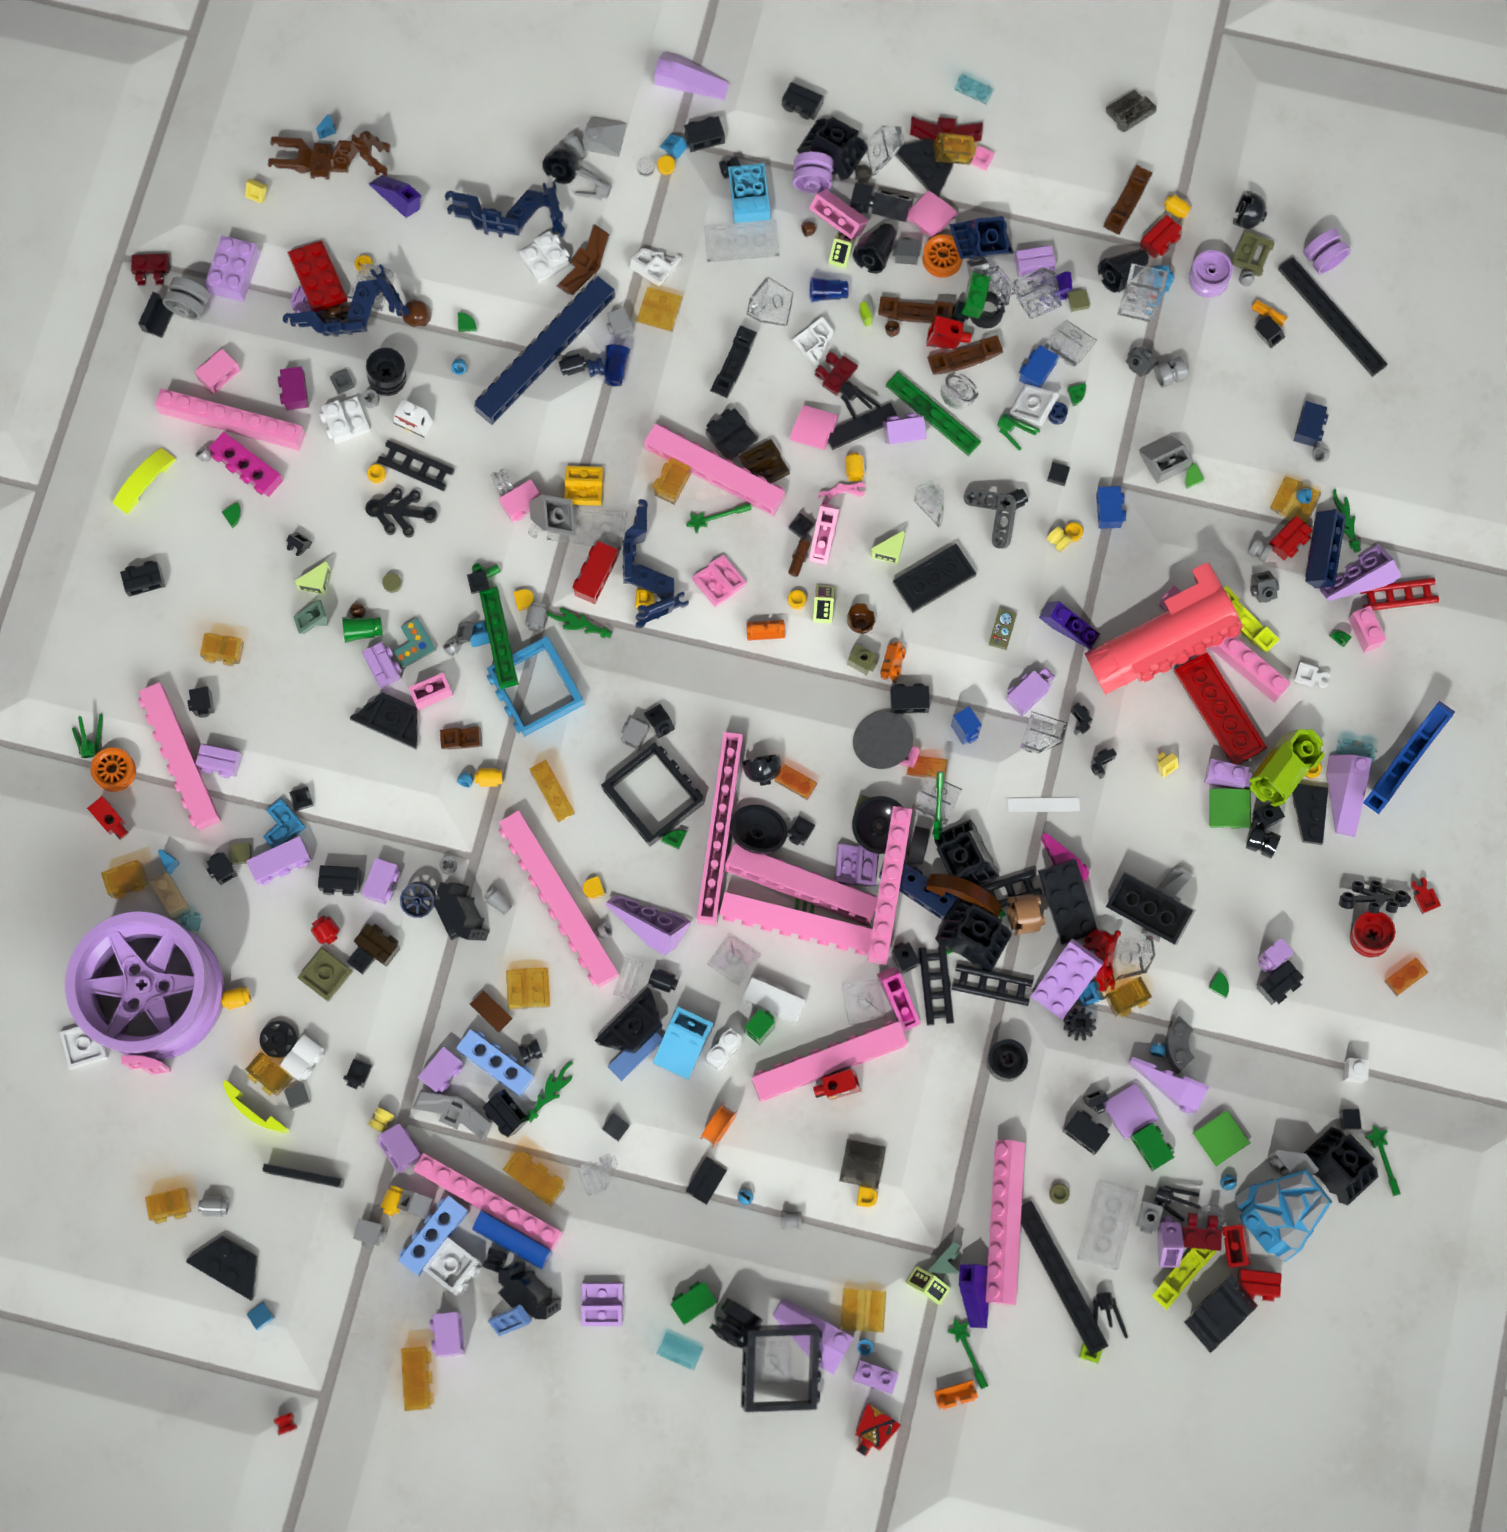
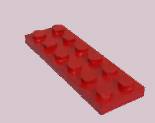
M1208 652L1174 670L1178 680L1230 763L1240 765L1267 749L1264 741Z

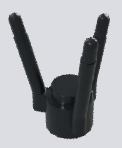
M851 381L846 382L840 388V392L843 394L840 398L845 402L853 419L857 417L848 399L852 401L858 398L869 409H872L871 404L880 408L877 402L862 392L856 385L854 386Z
M1166 1185L1164 1187L1159 1186L1154 1199L1158 1202L1159 1206H1162L1181 1221H1185V1218L1167 1206L1166 1203L1170 1204L1174 1200L1190 1207L1201 1209L1200 1205L1174 1196V1193L1198 1197L1199 1193L1171 1188Z
M1112 1292L1096 1294L1097 1300L1093 1301V1317L1096 1323H1098V1310L1100 1307V1311H1106L1109 1327L1112 1328L1113 1323L1110 1310L1113 1308L1124 1338L1127 1339L1128 1335L1118 1311L1116 1300L1112 1298Z

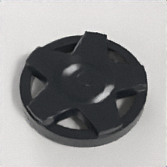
M271 1022L263 1028L260 1034V1046L270 1057H286L297 1043L296 1032L286 1022ZM274 1025H279L276 1030L271 1028ZM288 1028L291 1030L293 1036L288 1035ZM264 1035L268 1038L265 1043H263ZM292 1045L290 1049L286 1051V1047ZM275 1050L277 1054H272L269 1051Z

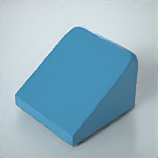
M330 114L316 128L319 139L336 134Z
M670 134L660 147L678 159L687 149L688 145L683 137Z
M485 621L474 624L470 639L472 647L490 643Z
M159 849L158 853L166 871L171 875L179 865V862L162 849Z
M1097 981L1090 982L1079 996L1083 1007L1105 999L1103 993L1098 990L1100 985Z
M264 1302L247 1314L257 1331L275 1319Z

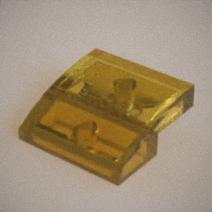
M647 287L636 322L673 332L683 296Z
M1285 476L1270 509L1290 520L1298 516L1304 523L1308 524L1321 496V491L1304 486L1303 482ZM1304 488L1311 489L1312 499L1309 504L1300 503L1297 500L1296 494L1299 490Z
M548 968L506 970L508 1009L550 1007Z
M844 1288L840 1330L884 1333L886 1292Z

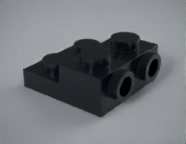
M735 408L732 410L726 409L721 414L719 420L713 419L706 425V436L722 455L729 460H732L758 441V437L747 426L746 420Z

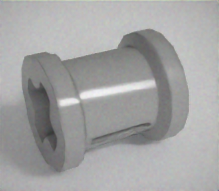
M798 1211L796 1214L781 1212V1230H785V1228H798V1230H801V1211Z

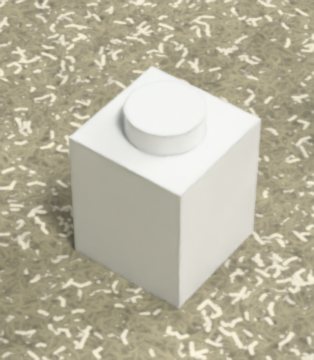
M1349 1058L1344 1061L1343 1081L1364 1083L1368 1080L1369 1060Z

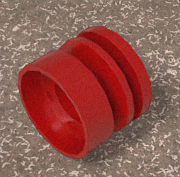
M1370 912L1362 914L1350 932V942L1353 949L1364 957H1379L1387 951L1394 941L1396 934L1395 925L1391 918L1382 912L1378 914ZM1369 933L1371 936L1375 935V938L1373 940L1371 937H1367Z

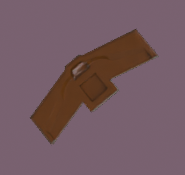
M593 224L586 250L581 247L577 249L570 261V264L575 268L556 287L569 295H574L598 272L601 267V260L609 233Z

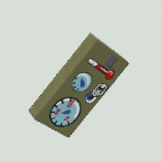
M1002 609L998 610L988 645L1007 650L1017 616L1016 613Z

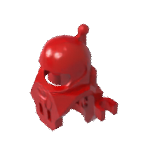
M1096 929L1090 932L1084 941L1086 945L1083 947L1087 950H1094L1095 955L1104 961L1096 975V981L1100 984L1098 990L1101 992H1106L1109 986L1111 990H1114L1116 985L1113 979V955L1118 937L1121 935L1119 930H1116L1112 935L1106 930Z

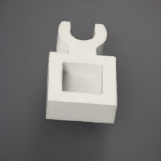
M1300 662L1294 682L1310 687L1317 683L1320 688H1326L1328 684L1322 682V678L1329 679L1330 674L1326 672L1319 674L1317 673L1318 667Z

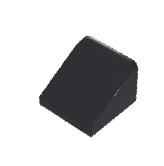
M1341 1109L1339 1111L1341 1131L1362 1129L1359 1109Z
M613 1113L602 1130L619 1142L630 1125Z

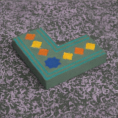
M415 618L401 626L409 643L394 650L393 653L402 669L436 650L418 618Z

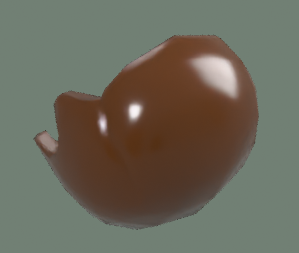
M414 299L404 305L409 308L410 314L406 316L404 311H402V318L409 326L414 328L416 326L425 327L430 322L432 312L430 307L423 301Z
M856 603L851 606L847 614L849 628L857 634L868 633L875 624L874 612L870 611L864 603Z

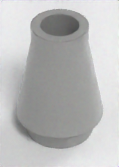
M576 133L569 134L563 139L564 146L573 151L579 161L586 157L580 137Z
M494 886L484 896L487 900L486 903L500 911L503 915L512 908L500 888L497 889Z

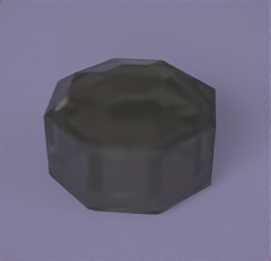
M866 164L858 165L854 171L855 180L859 183H867L872 178L871 168Z

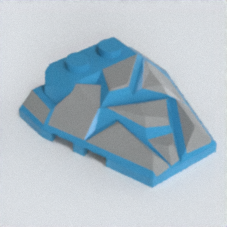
M1307 1169L1284 1175L1282 1178L1275 1180L1270 1179L1261 1184L1250 1185L1234 1197L1237 1208L1242 1212L1240 1215L1241 1221L1267 1253H1274L1277 1258L1284 1262L1303 1249L1305 1242L1312 1235L1314 1228L1321 1221L1332 1203V1200Z

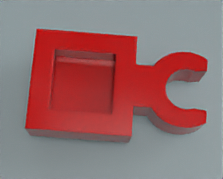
M1422 877L1420 879L1422 886H1417L1416 882L1413 881L1411 888L1418 893L1414 896V899L1421 913L1424 914L1439 908L1441 904L1434 889L1427 890V880Z

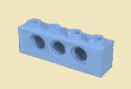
M470 1029L456 1047L457 1051L521 1097L535 1079L532 1075L533 1071L526 1065L519 1066L516 1063L517 1059L511 1054L505 1055L500 1052L502 1048L492 1041L490 1044L484 1040L486 1036L480 1031L476 1030V1032H473ZM479 1046L486 1047V1051L482 1055L476 1054V1049ZM495 1057L502 1059L499 1066H492L491 1064ZM510 1069L517 1070V1075L514 1078L507 1077V1072Z
M450 1196L447 1198L443 1197L436 1206L438 1210L435 1214L431 1213L426 1218L424 1228L421 1231L417 1230L411 1238L413 1242L410 1246H405L399 1253L400 1259L398 1261L419 1277L423 1273L425 1265L447 1237L450 1238L469 1213L468 1210ZM445 1213L449 1214V1222L446 1224H441V1215ZM430 1230L437 1231L436 1239H428L427 1234ZM418 1246H424V1254L420 1257L416 1256L415 1249Z

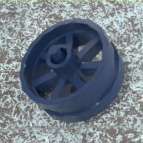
M413 882L401 893L400 906L410 917L422 918L428 915L435 907L433 902L436 901V893L425 882ZM414 886H421L423 888L420 893H417ZM409 888H411L414 896L407 895L405 893ZM425 889L430 892L431 896L424 897ZM404 898L410 899L412 902L406 906ZM432 899L431 907L423 901ZM420 904L428 911L420 913ZM413 905L416 906V913L410 911L408 908H410Z

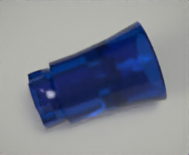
M810 277V302L848 298V281Z
M617 344L605 346L604 383L608 386H622L627 360L631 351L630 348Z

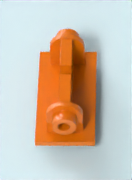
M784 620L746 622L747 641L785 638Z
M899 641L897 644L891 642L887 646L884 659L890 660V662H883L880 671L881 679L888 680L890 678L894 683H896L897 678L901 674L902 660L906 656V648Z
M973 1380L934 1391L937 1407L939 1409L943 1408V1410L957 1406V1401L964 1404L975 1401L978 1398Z

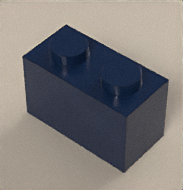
M1308 401L1305 402L1293 441L1313 447L1316 446L1318 441H1322L1324 431L1321 430L1322 425H1326L1329 414H1326V406Z

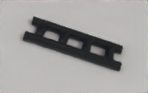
M387 440L385 447L390 449L385 458L382 456L378 457L377 463L441 491H445L447 485L442 483L446 474H454V468ZM396 452L406 455L402 465L392 461ZM413 459L423 463L419 472L409 469ZM430 466L440 470L436 479L425 476Z
M1034 869L980 886L995 898L994 890L1004 886L1008 897L1030 893L1042 895L1041 888L1034 889L1030 879L1036 876ZM1023 881L1027 891L1016 895L1012 884ZM1008 898L999 900L1001 908L1010 905V903H1007Z
M938 946V953H927L926 947L918 948L927 1026L935 1025L934 1019L946 1018V1024H953L954 1017L946 946ZM939 960L941 972L929 973L928 961ZM941 979L943 991L931 992L930 980ZM944 999L945 1010L933 1011L932 1000Z
M956 964L955 971L961 972L959 984L953 983L951 990L1029 1006L1030 999L1024 998L1026 986L1032 987V979ZM968 974L980 976L978 988L966 985ZM988 978L999 980L997 992L986 990ZM1007 982L1018 984L1016 996L1005 994Z

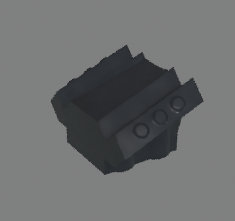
M832 116L830 119L816 120L797 151L799 154L804 152H820L830 156L833 159V172L831 174H837L842 181L850 178L869 148L865 141L858 137V130Z
M971 819L941 832L939 840L934 839L937 846L936 850L949 875L968 880L978 886L999 877V871L993 863V858L988 853L983 839Z
M440 882L437 890L440 899L434 901L433 904L451 941L458 937L466 940L486 941L490 930L482 928L485 919L481 918L475 906V898L467 896L469 886L454 882Z
M955 902L935 940L939 945L947 946L951 952L965 957L972 964H979L982 969L992 971L1012 933L1008 927L1002 924L1003 920L974 904L970 907L965 903Z
M1331 1127L1304 1152L1319 1169L1314 1175L1327 1186L1330 1193L1337 1195L1339 1203L1349 1205L1379 1177L1377 1168L1372 1164L1375 1159L1351 1133L1345 1135L1340 1129Z
M525 1261L512 1262L498 1270V1282L503 1286L498 1294L511 1307L521 1304L531 1319H547L561 1310V1298H552V1288H547L536 1277L535 1271H525Z
M1231 1275L1190 1312V1316L1184 1323L1211 1353L1258 1305Z

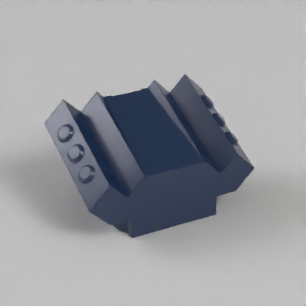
M1004 216L979 218L949 224L960 259L1014 254L1006 231L1007 223L1004 220Z

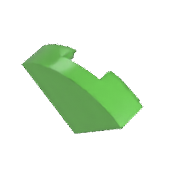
M1196 464L1192 465L1186 473L1185 486L1187 489L1204 481Z

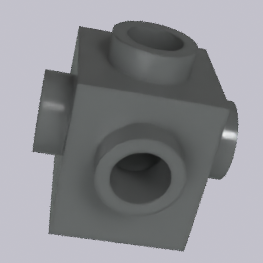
M1145 346L1133 348L1128 354V359L1125 361L1129 365V369L1137 373L1139 377L1148 375L1159 362L1153 355L1152 350Z
M1270 571L1251 575V595L1259 603L1270 602L1278 598L1279 584Z

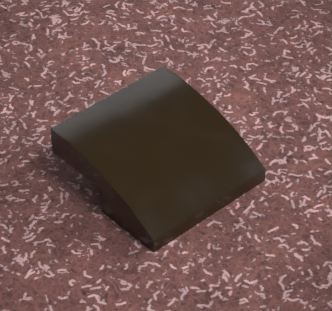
M772 439L739 455L744 468L748 469L755 476L764 477L770 484L790 474Z

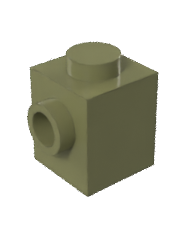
M857 644L848 658L847 665L867 676L869 671L873 672L878 664L876 661L877 654Z

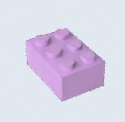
M221 235L205 282V286L210 294L244 302L260 256L257 244Z

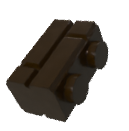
M367 923L353 942L387 967L401 949L397 945L399 941L391 935L386 937L382 934L384 930L375 923L373 926Z

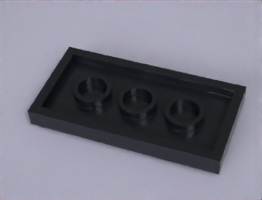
M954 544L893 580V585L911 612L914 613L974 578L977 573L958 545Z
M1072 858L1038 870L1060 943L1063 945L1070 942L1071 939L1077 940L1086 937L1090 932L1096 930L1097 925L1076 859Z

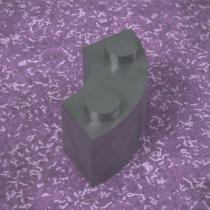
M1180 1016L1169 1027L1165 1040L1168 1062L1177 1074L1194 1059L1188 1044L1189 1036L1193 1029Z

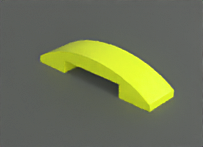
M163 448L155 451L127 479L116 495L113 504L128 515L139 502L138 498L161 472H166L176 458Z
M1225 586L1224 589L1242 622L1243 628L1240 630L1241 633L1263 652H1268L1280 639L1267 626L1264 628L1238 601L1239 597L1228 586Z
M224 1080L223 1086L229 1099L244 1116L265 1129L279 1133H288L289 1130L272 1116L265 1122L239 1100L244 1094Z
M1191 1248L1181 1259L1179 1268H1174L1151 1297L1167 1310L1217 1251Z

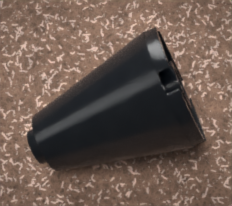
M887 223L881 224L855 246L852 256L860 268L865 267L869 269L867 272L874 274L881 273L885 269L896 237L894 226Z
M1136 249L1103 259L1098 264V275L1101 274L1103 277L1101 282L1112 293L1123 291L1148 264V254L1142 249Z

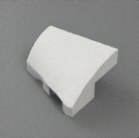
M642 248L631 258L630 268L660 287L679 264L681 257L676 255L675 258L664 256V252H653Z
M821 317L791 341L815 367L819 364V360L834 331L824 317Z

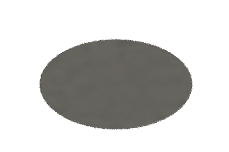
M877 712L869 715L860 722L853 736V748L857 757L865 765L875 769H887L900 764L909 755L913 745V732L909 723L900 715L892 712Z

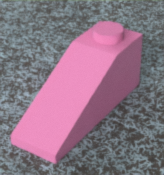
M825 503L820 505L809 561L822 564L828 563L840 511L839 506Z

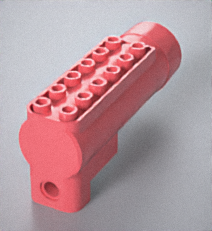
M1205 563L1192 570L1196 585L1164 601L1167 608L1166 612L1084 653L1105 695L1122 686H1127L1136 679L1139 682H1148L1155 677V674L1168 672L1172 669L1171 666L1177 663L1179 665L1189 660V657L1195 654L1198 656L1206 652V648L1212 645L1216 647L1222 644L1224 639L1228 637L1234 638L1241 634L1242 622L1210 563Z

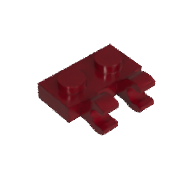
M133 254L131 256V272L135 274L137 285L145 286V274H153L155 284L163 285V273H169V254Z
M829 351L825 362L834 367L829 374L824 367L819 365L814 375L824 381L822 387L838 396L840 388L849 381L858 369V365L845 356L839 359L833 352Z
M1188 1213L1187 1227H1181L1184 1248L1221 1251L1222 1230H1216L1218 1216L1208 1215L1207 1229L1196 1228L1198 1214Z

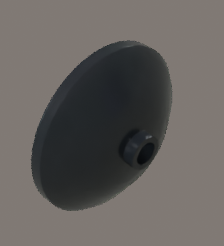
M875 796L865 800L858 806L852 818V831L856 841L865 850L875 854H885L893 806L903 807L898 801L886 796ZM877 823L882 825L881 830L876 829Z
M747 805L740 808L733 815L730 823L731 835L735 842L744 850L754 854L764 855L776 852L784 845L788 834L787 825L781 815L763 805Z

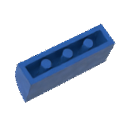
M480 1211L472 1230L541 1270L545 1268L553 1254L551 1250Z

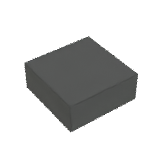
M346 369L330 376V380L338 395L355 387Z
M468 621L458 624L455 640L459 644L470 642L474 624Z
M303 1083L284 1090L291 1110L310 1103Z

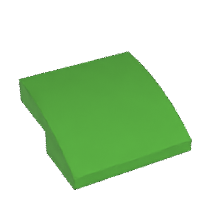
M1209 789L1210 828H1251V790Z
M1228 1110L1193 1133L1215 1166H1218L1250 1144V1141Z

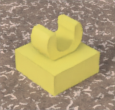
M249 179L246 182L245 197L262 204L265 201L267 184Z
M1162 751L1156 756L1159 759L1157 760L1159 774L1163 778L1179 768L1178 757L1174 753L1167 756Z

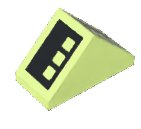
M839 231L834 238L828 264L846 269L856 238L850 239Z
M904 531L871 548V557L898 564L905 538Z
M325 561L294 582L301 591L325 595L331 569Z
M816 585L813 622L832 623L835 587Z
M918 1266L915 1267L906 1281L907 1285L938 1305L941 1304L950 1290V1287L935 1275Z

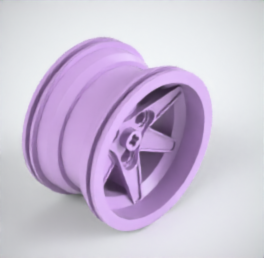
M150 912L118 914L93 927L76 946L68 963L65 977V994L69 1010L77 1025L88 1037L124 1055L145 1056L158 1061L180 1056L196 1047L205 1039L219 1018L222 1010L221 1000L223 991H225L221 966L210 947L198 936L174 921ZM142 938H161L146 962L128 944ZM177 946L187 957L193 976L166 974L172 952ZM115 953L123 975L100 978L105 964ZM140 966V972L134 975V968ZM165 982H169V989L163 991V984ZM193 990L186 1010L172 1025L165 997ZM98 994L122 998L110 1023L101 1010ZM139 1000V1007L133 1009V1002ZM144 1012L147 1013L160 1031V1033L143 1037L125 1035L131 1021L137 1015Z

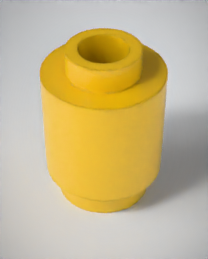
M1175 194L1172 197L1169 195L1163 204L1166 206L1165 210L1182 219H1185L1192 208L1188 205L1187 201Z
M856 452L850 453L845 457L846 476L849 481H861L865 474L863 456Z
M497 767L478 768V772H475V784L479 783V787H497V785L502 784V769H497Z
M241 986L223 991L221 1003L228 1010L246 1006L247 1003L251 1002L248 987L243 988Z
M393 1185L387 1189L380 1206L383 1209L382 1213L390 1216L399 1214L400 1209L397 1208L403 1189Z

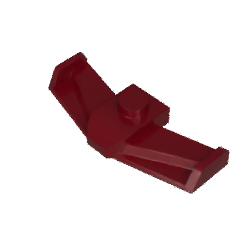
M911 116L910 135L923 140L931 139L933 143L940 146L977 142L982 139L983 122L956 126V118L938 117V125Z

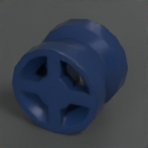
M598 357L596 360H587L590 378L597 374L604 375L601 357Z
M1056 402L1048 414L1049 421L1055 425L1064 423L1068 414L1067 406L1064 403Z

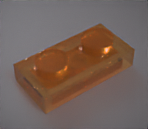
M785 764L780 774L775 778L776 783L807 801L817 786V782Z
M1416 957L1384 982L1397 997L1429 972Z

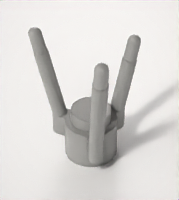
M579 166V170L575 172L595 183L594 191L596 194L575 192V195L602 200L603 197L607 198L612 185Z

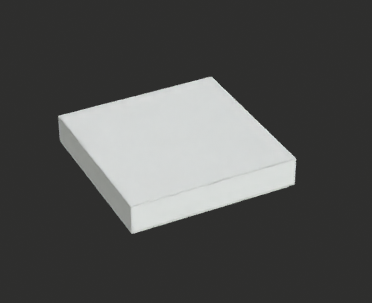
M1025 384L1009 415L1015 419L1042 426L1059 395L1051 390Z
M79 1026L59 1032L69 1070L108 1059L106 1047L88 1037Z

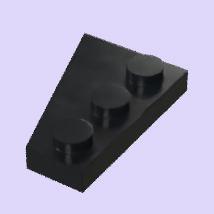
M1298 784L1292 792L1302 842L1322 845L1328 788Z

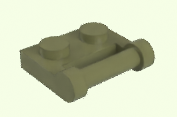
M1245 230L1231 263L1244 270L1252 271L1255 276H1261L1270 250H1273L1275 244L1271 240ZM1258 245H1261L1263 250L1256 265L1252 264L1251 262Z

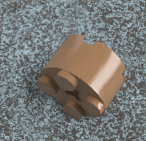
M1030 893L1008 897L1007 903H1010L1011 908H1007V915L1011 930H1016L1014 935L1039 932L1041 926L1045 925L1044 915L1040 913L1039 906H1041V900L1039 895Z

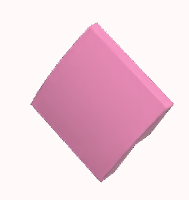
M928 190L909 210L907 220L918 226L922 233L932 238L937 236L958 214L949 204Z
M803 405L789 440L825 450L830 432L833 433L838 415Z
M724 555L709 563L707 568L692 578L714 607L726 601L747 583Z
M137 1055L121 1056L122 1064L131 1070L142 1068L151 1075L171 1072L168 1066L149 1057Z

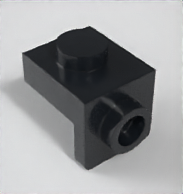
M1078 702L1072 706L1070 711L1080 723L1074 730L1075 735H1078L1080 732L1081 734L1086 733L1091 728L1090 725L1093 720L1089 716V710Z
M1114 748L1101 750L1097 753L1098 756L1094 757L1091 762L1092 772L1095 776L1098 775L1100 779L1106 774L1102 766L1115 760L1117 756Z

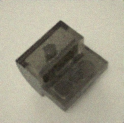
M1135 89L1106 107V113L1117 123V129L1122 132L1133 128L1155 114L1157 106L1146 95L1142 97Z
M847 1139L839 1181L878 1189L886 1147Z

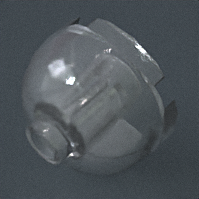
M956 372L949 373L940 389L945 404L954 409L969 407L978 397V392H975L976 385L963 374L957 376L954 375Z

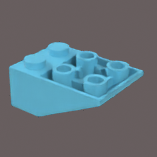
M764 163L728 167L734 226L770 222V205Z
M677 1006L653 1064L689 1080L714 1027L713 1023Z

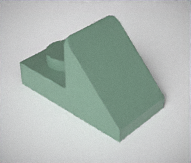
M317 600L293 616L299 634H305L317 625H328L327 615L321 600Z
M954 1241L927 1272L933 1275L958 1274L959 1271L948 1260L953 1261L960 1254L958 1251L960 1245Z

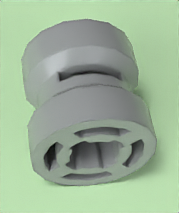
M1256 538L1248 554L1251 556L1257 555L1260 561L1265 562L1273 546L1262 544V540Z

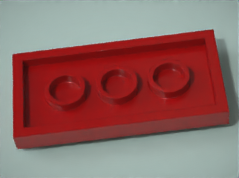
M322 240L288 251L289 259L312 311L317 312L347 302V296Z

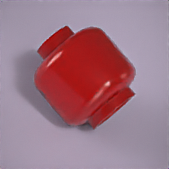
M323 915L312 923L311 933L319 944L327 942L330 945L338 939L336 935L340 932V928L332 917H325Z

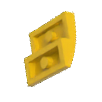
M566 466L564 498L572 500L573 505L601 506L603 467Z

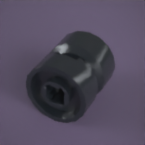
M1255 825L1246 848L1254 852L1259 850L1261 855L1272 858L1281 835L1274 832L1266 833V829Z

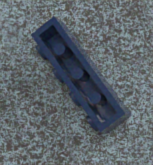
M1337 510L1321 511L1316 514L1314 532L1311 539V550L1308 557V568L1305 575V582L1314 588L1335 587L1346 516Z
M904 859L899 892L941 920H944L956 902L957 897L948 892L941 896L927 890L928 878L923 876V872L917 867L911 868L906 864L907 861Z

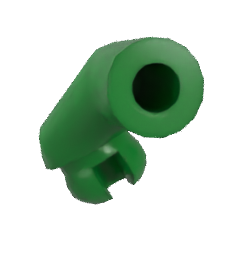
M475 563L472 566V573L486 571L487 579L501 572L497 564L488 569L482 567L479 563Z

